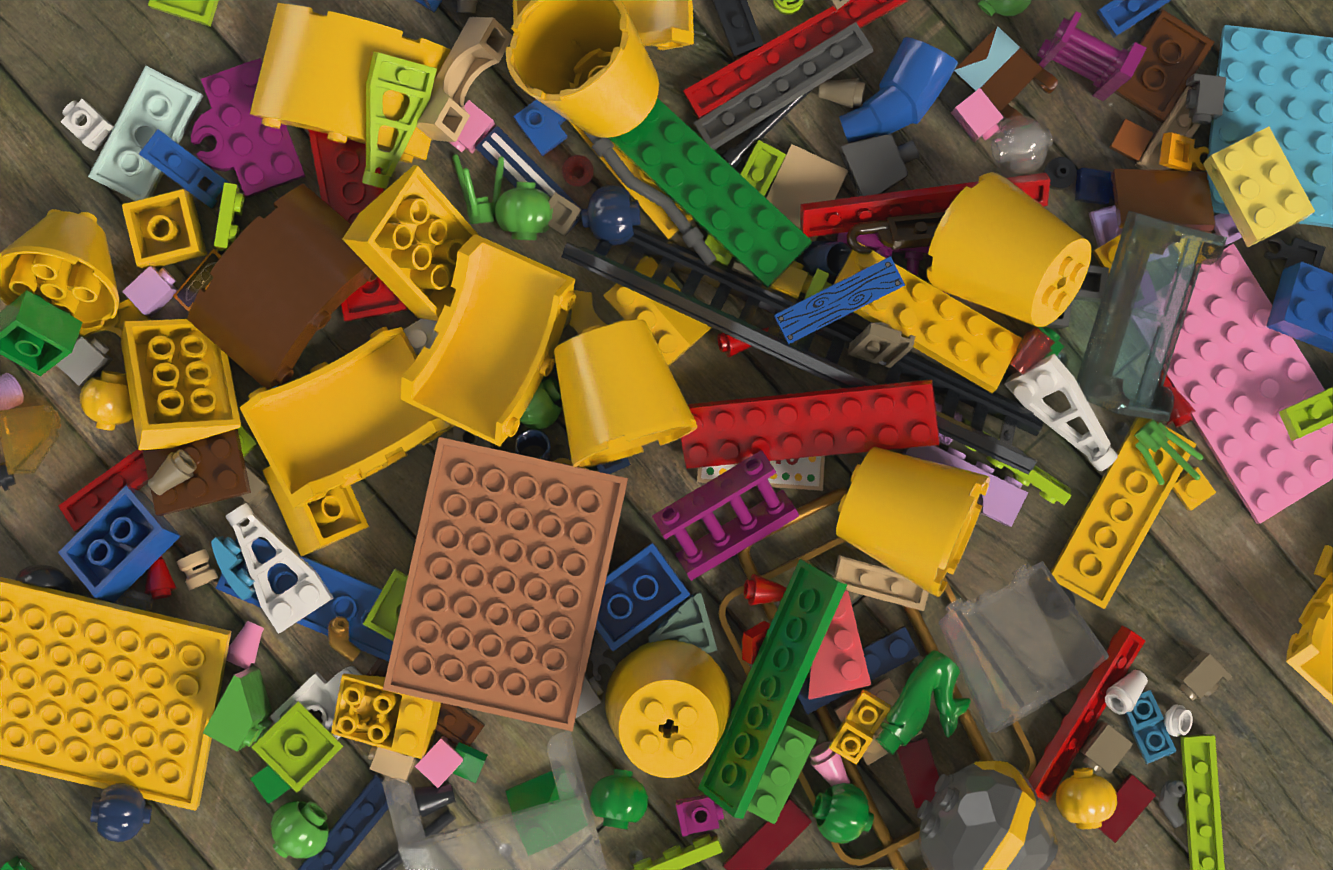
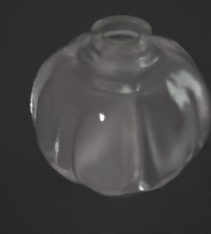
M1016 115L1009 117L1001 123L995 139L991 141L993 157L998 164L1001 163L1010 172L1021 175L1030 174L1038 170L1044 163L1048 147H1051L1053 144L1052 135L1048 128L1043 129L1038 121L1029 116Z

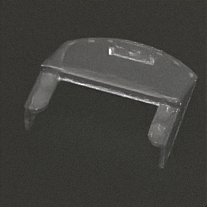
M563 730L564 732L555 734L550 738L547 745V753L558 790L559 800L427 837L425 836L411 784L401 778L393 779L385 776L382 785L399 845L398 850L405 870H608L571 731Z

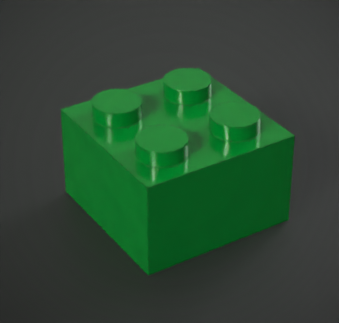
M26 290L0 312V355L41 377L72 353L83 322L73 317L69 312L61 310L45 301L41 296Z

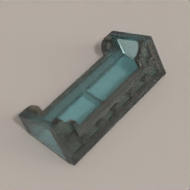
M1128 212L1076 380L1086 397V401L1116 414L1169 421L1174 406V395L1168 387L1163 386L1201 265H1212L1220 259L1227 237L1141 213Z

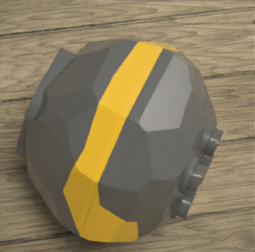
M979 761L959 770L953 775H941L935 785L934 791L937 793L931 802L925 800L919 808L917 817L921 819L919 850L929 870H1047L1058 851L1055 833L1034 788L1025 775L1008 762Z

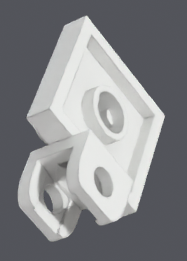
M349 666L327 682L316 672L270 718L276 723L299 701L308 711L310 709L314 711L320 710L323 714L321 716L323 720L322 725L331 733L342 675L362 674L354 666ZM332 734L337 740L341 737V736Z

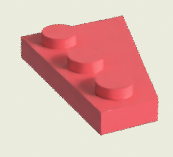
M848 591L844 592L812 663L809 700L871 685Z

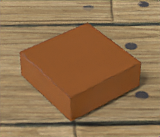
M1124 119L1109 148L1137 163L1153 133L1128 119Z

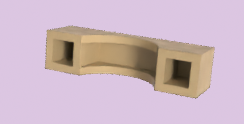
M469 17L435 78L430 100L416 126L431 140L457 141L470 117L464 107L465 96L470 85L485 69L499 63L506 51V47L509 46L512 35L494 17Z

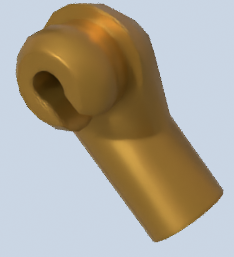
M342 616L332 619L328 626L329 645L353 663L362 650L349 641V622Z

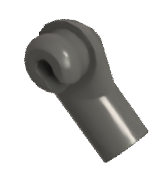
M1180 780L1167 781L1162 787L1158 801L1160 808L1173 828L1179 827L1187 821L1178 807L1180 797L1186 792V787Z

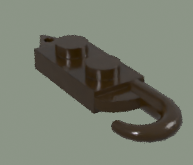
M945 212L887 217L886 220L861 222L849 229L846 235L847 243L850 248L858 253L870 254L872 249L860 245L857 242V237L859 235L876 234L878 240L883 245L892 248V250L927 247L931 245L934 233Z

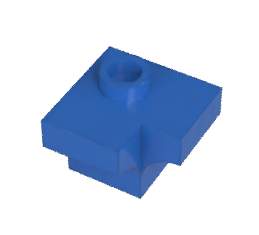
M538 100L533 101L513 116L517 125L542 156L568 138L560 127L566 119Z

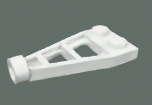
M1055 354L1008 377L1004 384L1021 404L1084 453L1098 471L1105 470L1115 462L1118 454L1110 446L1109 439L1075 377ZM1058 390L1062 391L1067 397L1071 408L1061 413L1056 412L1042 398ZM1076 417H1081L1089 432L1081 435L1066 422Z
M248 503L239 506L225 516L236 533L250 577L255 580L253 585L260 606L278 634L334 598L317 571L253 513ZM246 519L250 520L247 526L243 527L240 525ZM259 537L266 538L276 550V556L264 564L258 562L251 547L252 542ZM277 563L286 564L298 577L296 585L282 594H276L272 591L267 576L269 569Z

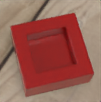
M762 621L743 633L742 660L751 665L754 663L771 625L770 623Z

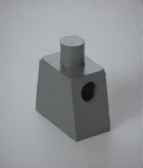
M891 134L847 144L839 150L858 196L886 192L908 176V171L904 164L919 158L917 147L912 140L896 146Z

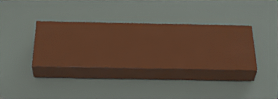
M378 658L367 673V676L386 677L389 662ZM441 703L436 731L456 745L460 742L470 747L485 724L459 706Z

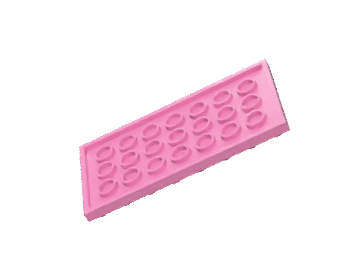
M1234 244L1229 245L1193 269L1156 290L1157 300L1125 312L1159 368L1167 374L1172 386L1196 410V412L1191 414L1192 421L1256 524H1261L1333 479V423L1291 441L1279 415V411L1325 389L1293 338L1266 327L1272 304Z

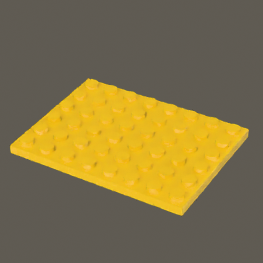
M0 577V765L101 789L116 783H125L136 787L142 793L144 799L196 811L200 805L212 740L211 737L203 734V731L219 702L231 631Z

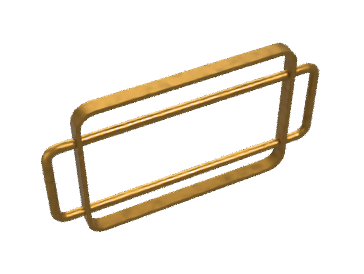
M839 488L797 508L799 517L761 540L841 501L849 489ZM836 537L762 575L759 574L750 556V549L754 544L740 551L737 555L748 580L751 579L753 574L769 580L797 566L799 559L807 561L845 542V540ZM947 583L944 593L1025 752L1027 761L1022 773L1029 780L1036 768L1034 752L949 583ZM743 584L731 590L723 597L719 605L718 614L721 625L748 676L751 668L746 661L742 660V650L725 616L729 601L743 593ZM774 602L761 604L771 624L777 608ZM903 606L926 654L928 655L933 650L939 651L919 610ZM955 683L953 698H963ZM826 705L815 710V713L829 741L832 742L838 729ZM967 709L965 713L959 716V719L980 761H994L969 709ZM841 756L850 783L859 787L868 799L869 812L874 814L872 827L882 846L866 854L854 856L844 852L839 843L831 842L835 852L841 860L850 865L857 866L869 864L887 855L894 870H909L898 849L919 839L920 826L893 840L856 765ZM801 771L798 778L813 806L816 798Z

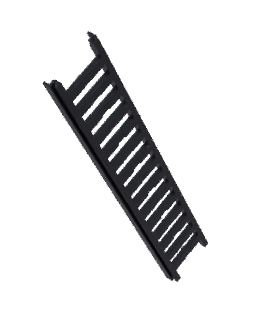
M637 225L632 226L634 235L627 242L623 243L632 248L623 264L606 257L613 246L606 240H600L594 251L586 247H578L569 242L564 247L562 258L841 388L880 385L866 378L872 362L858 359L854 372L837 365L843 348L849 349L850 343L863 330L838 319L800 338L796 345L788 344L786 340L779 338L782 331L775 317L771 322L768 332L750 323L758 307L775 315L800 301L770 287L767 289L762 283L719 263L713 262L707 266L697 253ZM644 254L660 261L652 278L635 271ZM672 267L689 275L681 291L664 284ZM700 281L718 288L710 305L693 298ZM729 294L746 301L739 318L721 311ZM815 334L832 341L825 359L808 351ZM910 352L905 354L891 368H888L884 384L898 383L901 374L916 381L932 380L933 389L946 394L941 413L936 411L940 434L1028 475L1033 470L1037 460L1025 455L1022 450L1012 446L1016 427L1034 436H1038L1044 422L1035 416L1032 411L1025 408L1022 404L996 392L990 393L972 381ZM883 361L878 362V363H880V364L886 366V362H883ZM958 400L974 407L969 426L953 419ZM987 414L1003 421L998 439L983 433Z

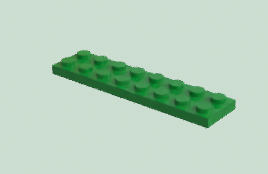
M658 98L651 112L637 127L625 134L609 138L621 153L767 289L812 244L810 238Z
M803 559L798 561L731 712L726 728L698 787L701 792L735 818L743 819L847 587L846 583Z

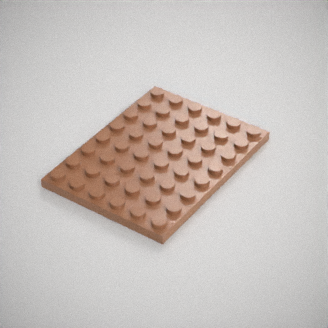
M439 437L383 690L573 731L628 478Z

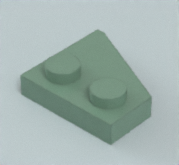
M701 590L695 592L648 635L650 643L670 639L693 644L706 653L717 651Z

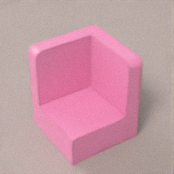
M442 736L415 766L437 788L463 762V757L446 742L448 739L445 736Z

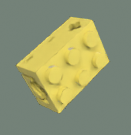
M1270 127L1212 154L1203 163L1247 247L1306 219L1315 212Z

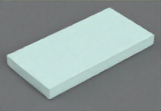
M145 66L88 177L134 201L152 197L164 173L139 155V153L157 129L179 144L203 95Z

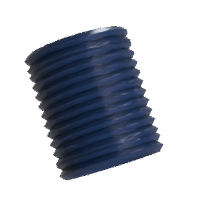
M812 241V244L803 253V264L811 274L815 275L817 269L829 273V276L837 277L851 249L843 242Z
M530 429L522 432L517 437L515 442L516 454L522 455L521 451L524 448L536 445L545 450V453L538 459L550 461V441L542 431Z

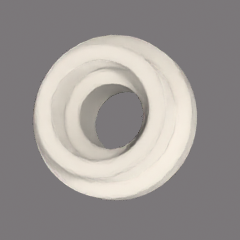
M1173 705L1164 716V725L1168 734L1177 737L1186 735L1190 731L1193 721L1192 713L1182 705Z

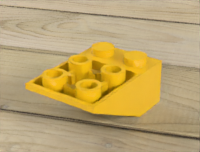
M343 674L331 734L422 759L433 744L441 702L383 690L385 677Z

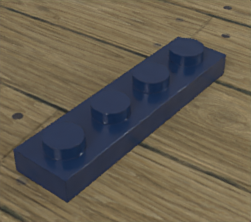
M905 626L862 648L870 681L920 655ZM809 675L803 683L798 698L806 713L809 714L853 690L809 700Z

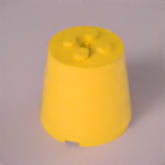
M531 0L517 16L511 28L514 33L510 47H506V62L513 80L527 94L586 133L601 138L616 137L631 131L651 112L659 91L658 74L622 0Z
M994 172L979 176V183L972 189L966 186L957 195L943 215L934 233L928 255L933 257L932 266L927 269L929 282L941 291L1034 326H1047L1067 309L1078 293L1090 265L1091 245L1082 235L1004 176Z
M626 319L603 327L601 325L592 326L582 331L583 334L561 343L554 349L573 467L579 465L580 468L596 466L644 452L642 448L644 445L659 441L660 446L682 438L697 429L696 421L645 320L628 321Z
M873 447L863 462L855 467L849 491L841 499L838 507L840 515L836 527V535L928 593L940 597L947 587L948 582L943 581L946 573L954 574L972 535L982 509V505L977 504L980 494L986 495L990 477Z
M667 639L643 644L618 663L607 685L605 710L613 734L634 765L653 776L674 778L695 771L708 760L720 740L730 717L731 693L725 674L712 656L693 644ZM667 719L673 720L671 729L664 728Z

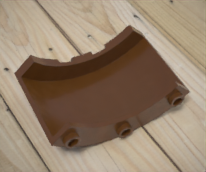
M304 184L292 189L275 201L274 207L276 209L264 219L259 215L233 241L212 268L210 274L214 278L206 290L204 288L199 290L187 317L188 321L258 383L266 387L267 390L278 384L284 385L291 379L294 374L293 368L316 331L327 325L331 319V314L352 293L366 282H372L378 277L342 239L351 224Z

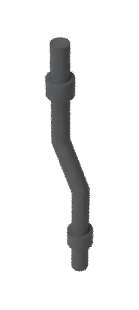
M584 131L594 144L592 146L599 157H604L625 186L662 207L683 234L682 239L689 248L693 247L707 266L717 259L702 238L704 236L697 227H692L670 197L634 177L613 150L614 144L609 138L592 136Z

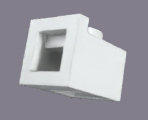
M83 99L79 102L75 100L70 102L62 112L65 117L61 120V123L80 139L86 147L94 151L109 137L114 127L90 103ZM86 116L87 123L79 126L81 120Z

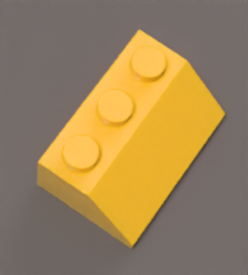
M649 257L637 266L635 271L652 278L658 264L652 257ZM667 276L664 284L681 291L672 279ZM618 283L603 295L604 299L623 320H645L668 367L712 329V327Z
M271 466L262 470L301 557L369 527L351 485L344 489H340L339 486L327 492L325 497L293 509Z

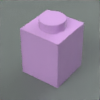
M149 266L122 292L144 315L152 317L173 298L178 289L173 285L176 282L175 278L165 268L162 267L159 270Z

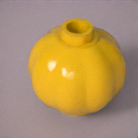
M102 371L101 377H92L84 384L80 393L81 408L86 416L96 422V428L114 431L116 425L127 423L133 419L126 374Z
M1092 768L1074 769V775L1062 781L1057 788L1056 806L1066 820L1076 823V828H1099L1102 826V821L1109 819L1116 809V791L1107 779L1093 774Z

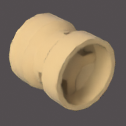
M206 549L176 561L180 571H183L187 577L185 583L189 591L219 578L216 570L211 568L208 563L210 557ZM201 566V568L193 571L194 568Z

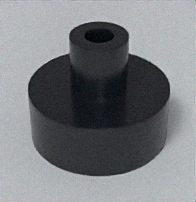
M1057 157L1047 163L1043 173H1047L1050 177V188L1063 190L1075 181L1077 171L1071 160L1065 157Z

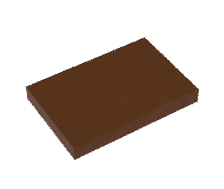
M1161 9L1139 42L1140 45L1147 49L1133 76L1114 93L1163 123L1187 87L1186 80L1196 73L1215 42Z
M1140 169L1113 170L1111 176L1118 228L1212 231L1214 229L1215 219L1207 172Z

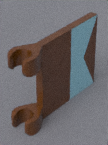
M998 26L953 71L974 92L981 88L1004 117L1003 121L1011 129H1016L1021 124L1023 116L1011 107L1009 103L1033 79L1047 94L1052 93L1058 85V79L1043 69Z

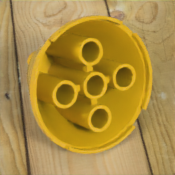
M57 209L49 210L45 218L0 252V299L6 305H9L28 290L82 321L80 330L99 328L109 318L113 319L119 308V295L106 234L97 224V218L88 212L77 214Z

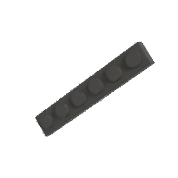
M855 22L698 119L694 124L705 142L715 150L872 53L873 48Z

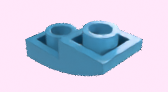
M223 536L215 537L211 544L223 576L242 600L249 599L256 592L253 585L255 580L251 579L250 574L245 569L241 568L238 570L236 568L244 560V557L239 553L242 549L230 537L226 539Z
M1151 690L1141 693L1134 709L1131 712H1126L1125 716L1145 764L1171 755L1177 750L1163 723L1164 717Z

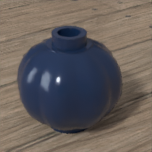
M602 186L591 195L588 208L582 209L583 227H590L593 235L599 241L606 240L612 245L623 244L634 235L632 226L641 225L639 201L631 200L629 191L621 186Z
M116 783L105 788L102 791L101 797H94L90 821L98 823L97 831L105 839L114 842H124L135 837L143 827V824H150L152 805L146 804L142 793L136 787L125 783Z

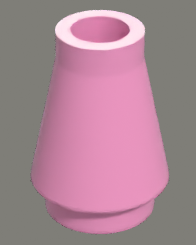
M246 621L245 626L230 644L226 661L244 669H248L251 663L255 664L264 628Z
M831 742L821 743L811 750L809 754L811 765L831 786L841 783L850 784L841 755L829 749Z

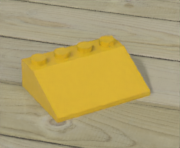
M413 165L358 214L342 239L417 318L438 321L444 305H451L456 291L455 288L451 287L456 267L457 252L474 234H479L420 167Z
M187 319L124 322L121 347L138 450L174 448L240 428L241 422L228 355Z

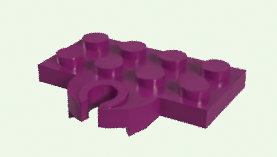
M261 58L201 79L211 109L200 115L193 126L191 143L193 145L200 144L203 138L207 136L216 138L217 145L213 151H199L196 155L213 170L225 172L235 169L246 198L306 177L287 126L281 124L280 129L268 127L261 124L262 118L250 114L262 67Z

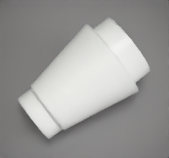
M1133 670L1109 687L1105 696L1106 705L1117 714L1131 712L1148 682L1145 674L1139 670Z

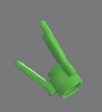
M454 154L452 158L466 202L470 224L495 221L494 213L496 202L501 192L504 157H498L493 199L489 203L488 196L476 198L469 169H463L459 156Z
M1152 419L1134 435L1139 440L1135 446L1142 453L1159 485L1164 484V479L1148 449L1156 452L1162 447L1195 480L1200 479V475L1167 441L1168 439L1198 460H1202L1203 455L1169 431L1161 422L1158 424Z

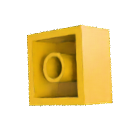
M182 189L122 204L137 267L146 270L149 266L157 268L207 255L193 194Z

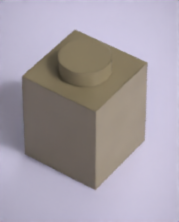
M1101 720L1079 751L1086 756L1083 762L1094 771L1099 773L1103 769L1111 774L1133 743Z

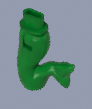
M936 650L931 651L917 665L905 683L895 704L887 714L886 721L888 723L882 722L880 726L883 730L875 739L888 753L893 755L900 745L906 746L910 739L914 738L921 731L929 715L932 692L934 693L937 709L940 712V723L946 737L949 738L957 728L958 717L967 711L971 703L970 698H953L954 686L961 672L959 667L949 657Z

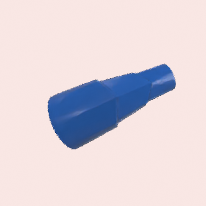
M904 37L879 84L880 90L864 101L862 107L839 116L848 143L874 136L888 135L912 123L918 124L950 79L958 64L957 60L927 43Z

